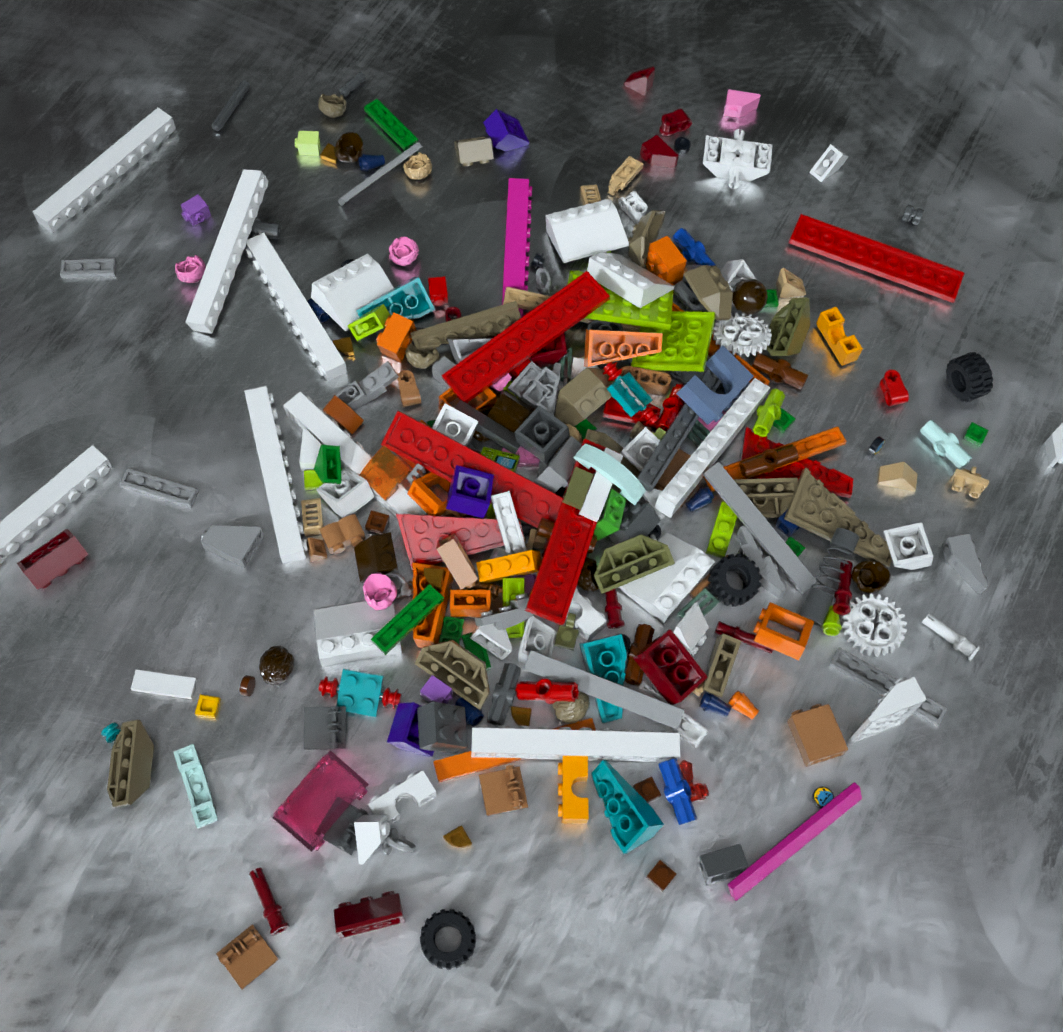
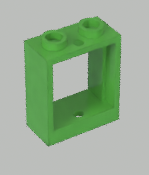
M610 489L601 515L604 514V518L597 521L593 533L594 536H597V541L620 529L626 498L613 489Z

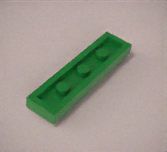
M378 99L364 106V111L404 151L418 142V138Z
M429 584L371 638V642L386 655L442 603L444 597Z

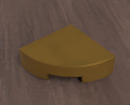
M327 143L320 154L321 159L336 164L338 158L335 156L334 146Z
M350 337L333 340V344L338 351L348 356L354 355Z
M424 568L427 582L433 588L442 590L444 569Z
M511 706V715L514 722L518 726H529L531 708Z
M462 825L443 836L448 844L457 848H465L472 845Z

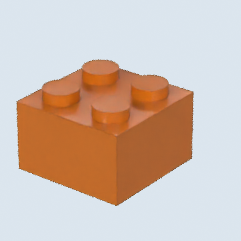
M668 235L650 243L646 261L647 270L671 285H676L683 280L687 260Z
M393 312L392 316L387 318L385 322L386 327L383 333H379L376 342L382 354L401 363L406 355V348L413 342L411 332L417 331L413 321Z

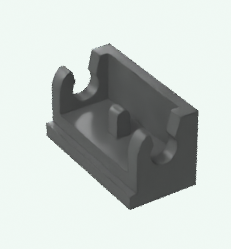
M740 844L703 854L699 857L701 861L700 868L706 885L737 877L749 867Z

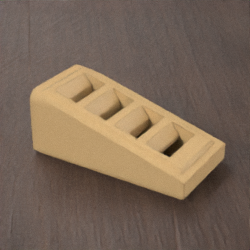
M597 185L580 186L583 205L601 201Z
M321 499L301 501L305 537L321 535L320 529L324 527ZM317 504V507L306 508L307 505ZM317 510V513L307 514V512ZM318 517V519L307 520V518ZM311 523H319V525L308 526Z

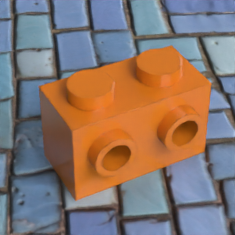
M450 590L451 617H480L481 612L491 610V590Z

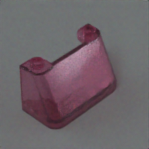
M330 750L316 763L271 815L270 819L310 852L313 850L318 851L325 843V840H323L325 833L356 798L360 801L368 792L365 788L369 784Z

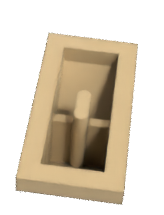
M782 268L776 282L779 298L806 295L803 280L787 269Z
M905 462L880 466L878 484L915 492L917 473Z

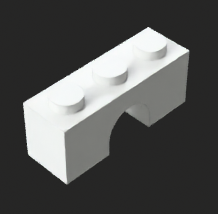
M576 587L569 609H575L581 614V617L575 622L574 629L579 630L578 633L588 642L605 628L606 617L600 610L596 611L592 607L591 601L585 596L582 597Z
M423 770L419 773L415 771L407 777L408 780L401 784L398 782L392 785L384 795L378 794L374 796L368 806L373 815H386L387 822L392 825L401 819L396 809L400 799L405 797L412 798L420 807L437 796L436 790Z

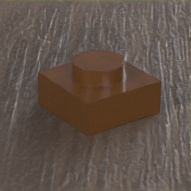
M371 510L365 530L378 534L385 533L390 516Z
M652 776L633 785V788L647 803L661 797V793Z
M659 860L646 878L663 892L676 876V873Z

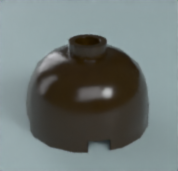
M746 279L735 285L736 288L733 291L732 301L737 311L740 310L745 315H753L764 308L767 303L768 294L761 282L755 279Z

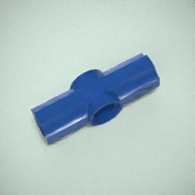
M681 228L677 230L672 239L682 249L683 256L689 263L716 266L706 254L705 247L700 241H695L686 229Z
M674 758L658 764L665 783L664 793L666 799L672 804L679 825L697 820L690 799L691 789L688 782L683 779L677 759Z

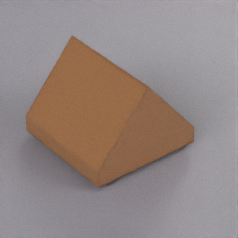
M311 537L307 538L310 562L326 559L327 553L324 541Z

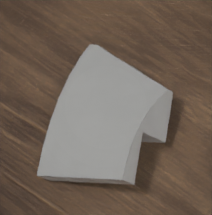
M531 361L511 383L508 391L534 409L541 406L551 414L560 377L547 367L542 370Z

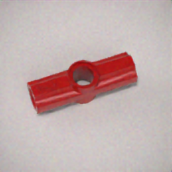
M676 384L669 398L663 401L664 409L656 429L661 428L667 431L685 402L676 394L683 387V384Z
M541 679L538 682L520 681L516 686L517 698L519 700L544 701L547 704H553L556 701L575 702L579 695L576 682H551L548 679Z

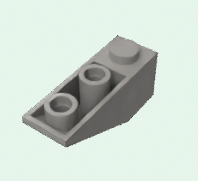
M970 534L947 537L942 544L947 563L977 594H982L988 587V581L986 576L983 575L982 563L980 558L977 557L974 541L971 540Z

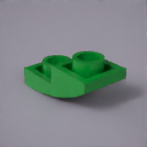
M445 616L439 643L454 640L460 645L465 620Z

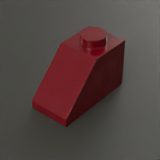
M658 135L650 138L641 146L640 156L651 166L677 167L679 155Z

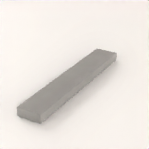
M417 142L343 195L338 200V203L342 207L407 160L411 155L418 152L422 148L421 144Z
M840 647L829 666L882 696L897 681L892 676ZM925 696L927 700L914 714L938 727L948 708Z

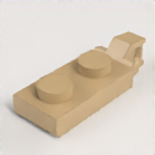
M629 156L611 176L608 193L614 196L619 189L623 190L641 171L644 164Z

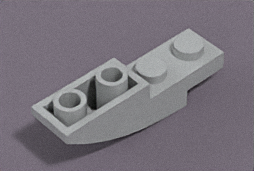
M387 361L359 383L354 381L335 396L352 410H356L386 392L387 389L385 387L399 378V376Z
M745 525L741 526L737 532V537L741 543L737 554H742V558L748 556L750 562L753 560L755 568L759 567L760 569L758 575H762V579L759 581L762 583L761 586L777 598H781L786 591V584L778 574L777 564L772 561L770 556L763 558L762 550L760 547H757L754 536Z
M528 594L516 595V599L510 600L509 606L500 607L499 612L493 613L492 610L481 612V616L475 618L476 626L495 623L496 629H505L532 617L534 614L525 611L529 599Z

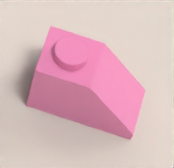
M728 89L724 116L741 118L757 109L761 94Z

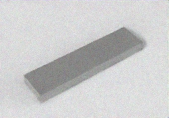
M130 468L126 469L119 483L120 487L192 508L199 493L197 488Z

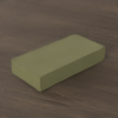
M575 467L562 502L580 510L594 474Z

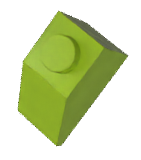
M382 304L347 326L358 341L384 328L387 318L391 315L385 305Z

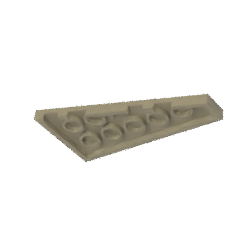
M514 301L411 332V337L416 349L436 348L441 344H449L448 339L490 338L497 336L521 318L517 302Z
M804 468L784 519L830 542L836 528L850 530L860 537L854 550L855 554L867 560L880 562L889 568L892 558L887 542L879 534L876 535L868 528L869 525L865 521H861L855 516L856 513L834 493H830L819 479L816 480L810 474V471Z

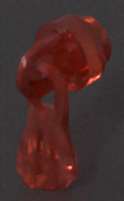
M686 760L681 761L679 767L682 776L688 782L692 795L696 794V796L690 797L691 801L706 799V796H709L706 784L698 783L693 785L692 763Z

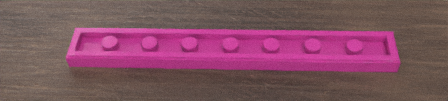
M855 782L852 783L728 883L731 897L735 901L740 899L862 799L860 786Z

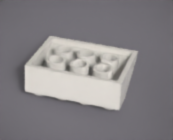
M611 199L546 215V232L563 263L589 257L599 252H607L629 246L618 211Z
M599 252L589 257L587 271L599 284L639 308L674 289V286L620 254Z
M366 254L313 282L311 298L342 329L347 331L349 330L347 325L359 318L356 312L357 309L392 290L394 287L381 266L369 254Z
M667 532L658 542L668 545L675 564L618 587L663 625L715 563L712 558L699 548Z
M367 601L314 610L316 639L321 666L402 653L400 642L386 655L371 642V638L396 616L394 603L383 610H375L367 604Z
M903 677L895 681V685L883 694L884 697L877 701L878 704L847 741L848 745L903 724L927 700L916 678L907 679Z

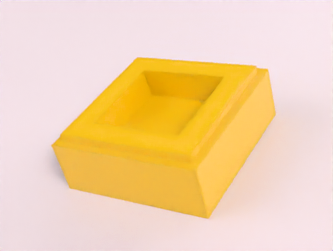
M200 694L195 715L216 719L221 698Z

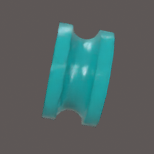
M117 722L111 723L101 732V735L106 737L107 743L115 741L121 731L118 728Z

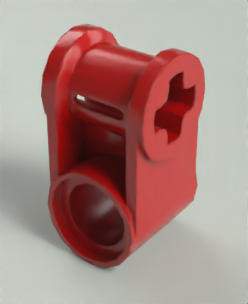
M896 370L886 371L884 378H882L879 384L886 404L891 407L907 403L909 400L908 391L903 384L899 372Z

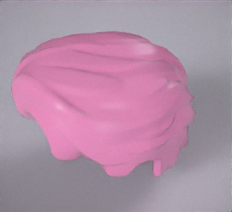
M405 236L396 238L389 246V259L400 266L409 265L418 257V245L413 239Z
M197 255L195 257L188 256L185 261L175 265L177 278L185 283L198 282L202 279L206 269L204 261Z
M371 573L364 582V598L367 604L375 610H383L390 607L397 597L395 583L385 574Z

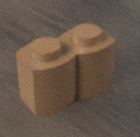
M355 514L346 516L338 522L328 524L320 529L330 554L342 553L346 547L356 546L366 539L365 533Z

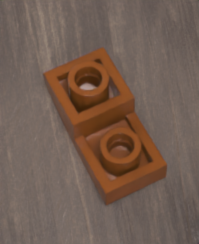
M335 395L323 409L326 414L337 421L338 425L351 435L355 433L364 421L354 410Z

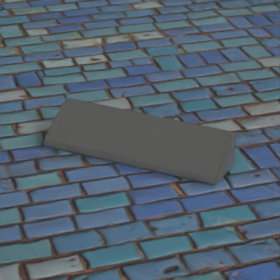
M462 400L455 406V409L479 421L475 429L477 432L511 453L515 454L520 445L516 442L515 433Z

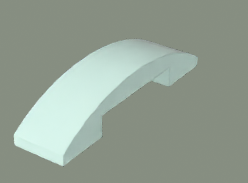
M584 444L573 457L588 470L590 467L594 468L622 490L619 494L634 505L646 492L640 481L624 465L596 447Z
M192 744L174 751L173 753L184 781L197 829L218 821L212 794L195 745Z

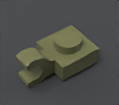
M568 613L565 627L559 625L554 646L574 651L579 631L573 629L576 614Z

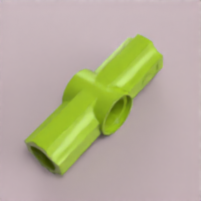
M777 388L771 389L764 405L758 406V418L753 431L760 437H766L774 420L781 418L780 407L785 398L783 391Z

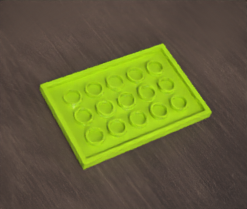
M570 270L567 285L585 272ZM601 285L610 295V300L585 317L586 319L670 331L674 289L639 308Z

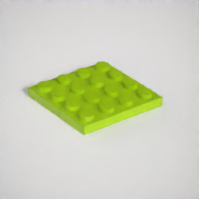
M672 311L670 331L641 326L640 332L663 333L662 352L634 357L631 366L648 370L704 372L715 323V312Z

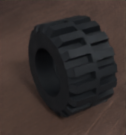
M967 353L950 360L947 364L946 378L952 393L960 401L969 402L991 392V388H993L992 371L985 358H982L979 353Z
M730 554L727 557H723L710 570L708 582H711L708 587L709 590H713L711 594L718 597L719 603L724 601V605L729 606L731 604L732 607H736L748 602L759 592L758 589L762 584L759 581L762 579V575H758L759 567L755 568V562L753 560L750 562L748 556L742 558V554H736L735 556ZM727 571H733L740 575L743 580V588L741 590L734 589L728 584L726 580Z
M442 909L437 914L436 912L433 913L430 919L427 918L424 927L422 926L420 943L424 956L432 965H436L440 969L446 968L451 970V968H459L463 963H466L469 957L472 956L476 945L475 929L470 919L465 917L462 912H456L454 909H450V911ZM454 927L460 932L461 944L455 951L443 952L437 948L435 936L440 929Z

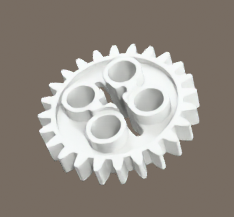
M735 313V316L731 315L730 320H718L713 328L715 344L720 345V347L724 346L728 351H732V355L739 353L740 357L742 354L749 357V353L756 356V352L762 353V350H767L772 336L768 324H764V320L758 321V317L752 318V314L745 316L742 313V316H739L738 313Z
M870 593L868 599L863 594L860 599L856 597L853 602L849 603L851 611L841 618V620L845 621L841 627L847 629L843 635L850 636L847 642H855L853 648L859 646L860 653L867 650L868 656L874 651L876 657H878L881 652L885 656L888 650L892 653L895 647L898 648L901 645L900 642L905 639L903 635L907 632L903 627L906 626L907 622L901 621L905 614H898L901 608L895 609L893 607L895 602L889 604L888 597L881 600L880 594L874 598L873 594ZM862 611H866L869 616L864 615ZM881 615L886 616L889 621L884 620ZM859 629H864L867 634L861 633ZM879 633L884 634L886 639L881 638Z

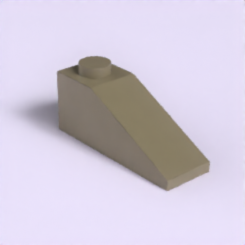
M721 634L717 637L710 656L706 673L708 678L704 681L703 691L722 698L742 641L726 634Z

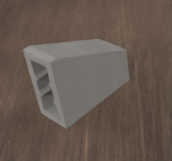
M211 525L202 534L201 543L205 550L245 568L263 540L264 533L262 528L255 526Z

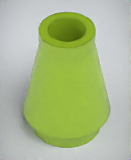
M833 605L830 606L821 626L823 633L829 636L838 635L842 629L839 614L833 611Z

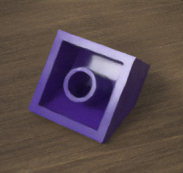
M498 109L483 122L486 132L492 140V145L496 149L510 151L527 146L530 143L519 120Z
M456 465L448 493L446 509L484 518L490 505L494 475Z
M415 702L398 703L387 743L405 751L433 757L434 751L420 749L417 708L421 707V705Z

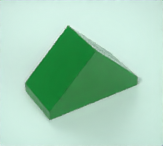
M320 446L314 470L322 483H342L340 446Z

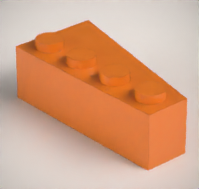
M586 330L584 367L662 352L663 333Z
M412 563L413 599L429 585L424 575V568L444 569L445 572L442 590L435 589L444 597V601L413 629V639L418 648L439 643L450 590L454 580L447 567Z

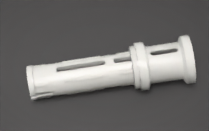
M930 613L922 622V624L951 643L954 650H959L966 655L969 661L972 660L981 648V646H976L967 640V636H960Z

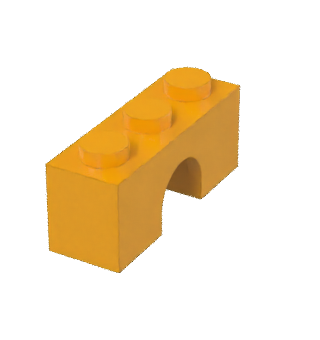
M834 307L821 312L816 325L839 363L843 366L858 360L863 348L855 335L848 337L845 335L843 329L845 319L838 308Z
M529 550L476 562L479 582L490 583L513 575H526L538 572L541 564L540 551Z
M563 756L562 762H558V775H562V783H558V796H562V804H558V817H562V823L587 824L589 819L588 798L577 797L572 792L571 787L577 782H587L588 756Z

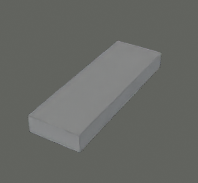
M115 258L61 260L60 276L61 278L115 277L117 262Z

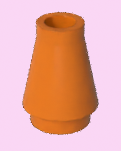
M736 691L728 701L732 709L749 717L751 720L759 712L744 692Z

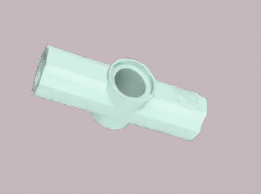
M933 420L928 421L921 428L920 432L934 444L933 447L936 453L940 456H946L959 469L964 468L972 460V457L959 445L957 437L952 433H946Z

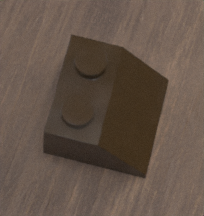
M503 389L487 417L515 433L535 409Z
M391 532L372 535L354 547L360 584L364 583L371 573H398Z

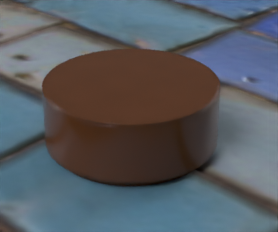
M246 675L240 683V694L250 697L255 688V677Z

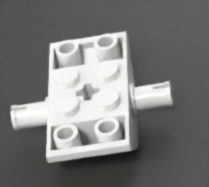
M739 129L734 131V139L706 135L703 165L716 177L729 179L728 186L732 188L733 183L734 188H738L739 180L750 182L770 173L772 144L743 141L745 132L742 129L740 135Z

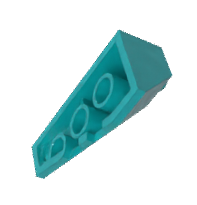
M413 277L357 309L356 312L361 317L370 310L384 304L391 316L395 312L407 319H415L430 313L435 308L420 278Z
M622 634L579 644L587 672L624 686L627 653ZM595 698L602 723L622 719L623 708Z
M602 760L591 775L598 796L603 799L606 808L604 813L606 818L609 817L612 826L610 830L612 837L622 852L627 854L652 839L664 826V823L641 795L606 760Z

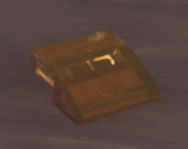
M383 445L367 463L359 476L366 479L369 486L387 501L399 489L398 485L410 474L411 470Z

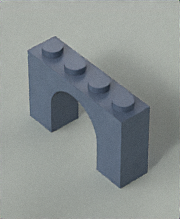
M721 346L706 361V366L722 382L724 394H717L710 390L696 375L676 393L707 425L713 420L717 422L724 415L722 411L726 412L733 405L731 401L735 402L742 394L740 391L744 392L750 384L749 381L754 377L724 346Z

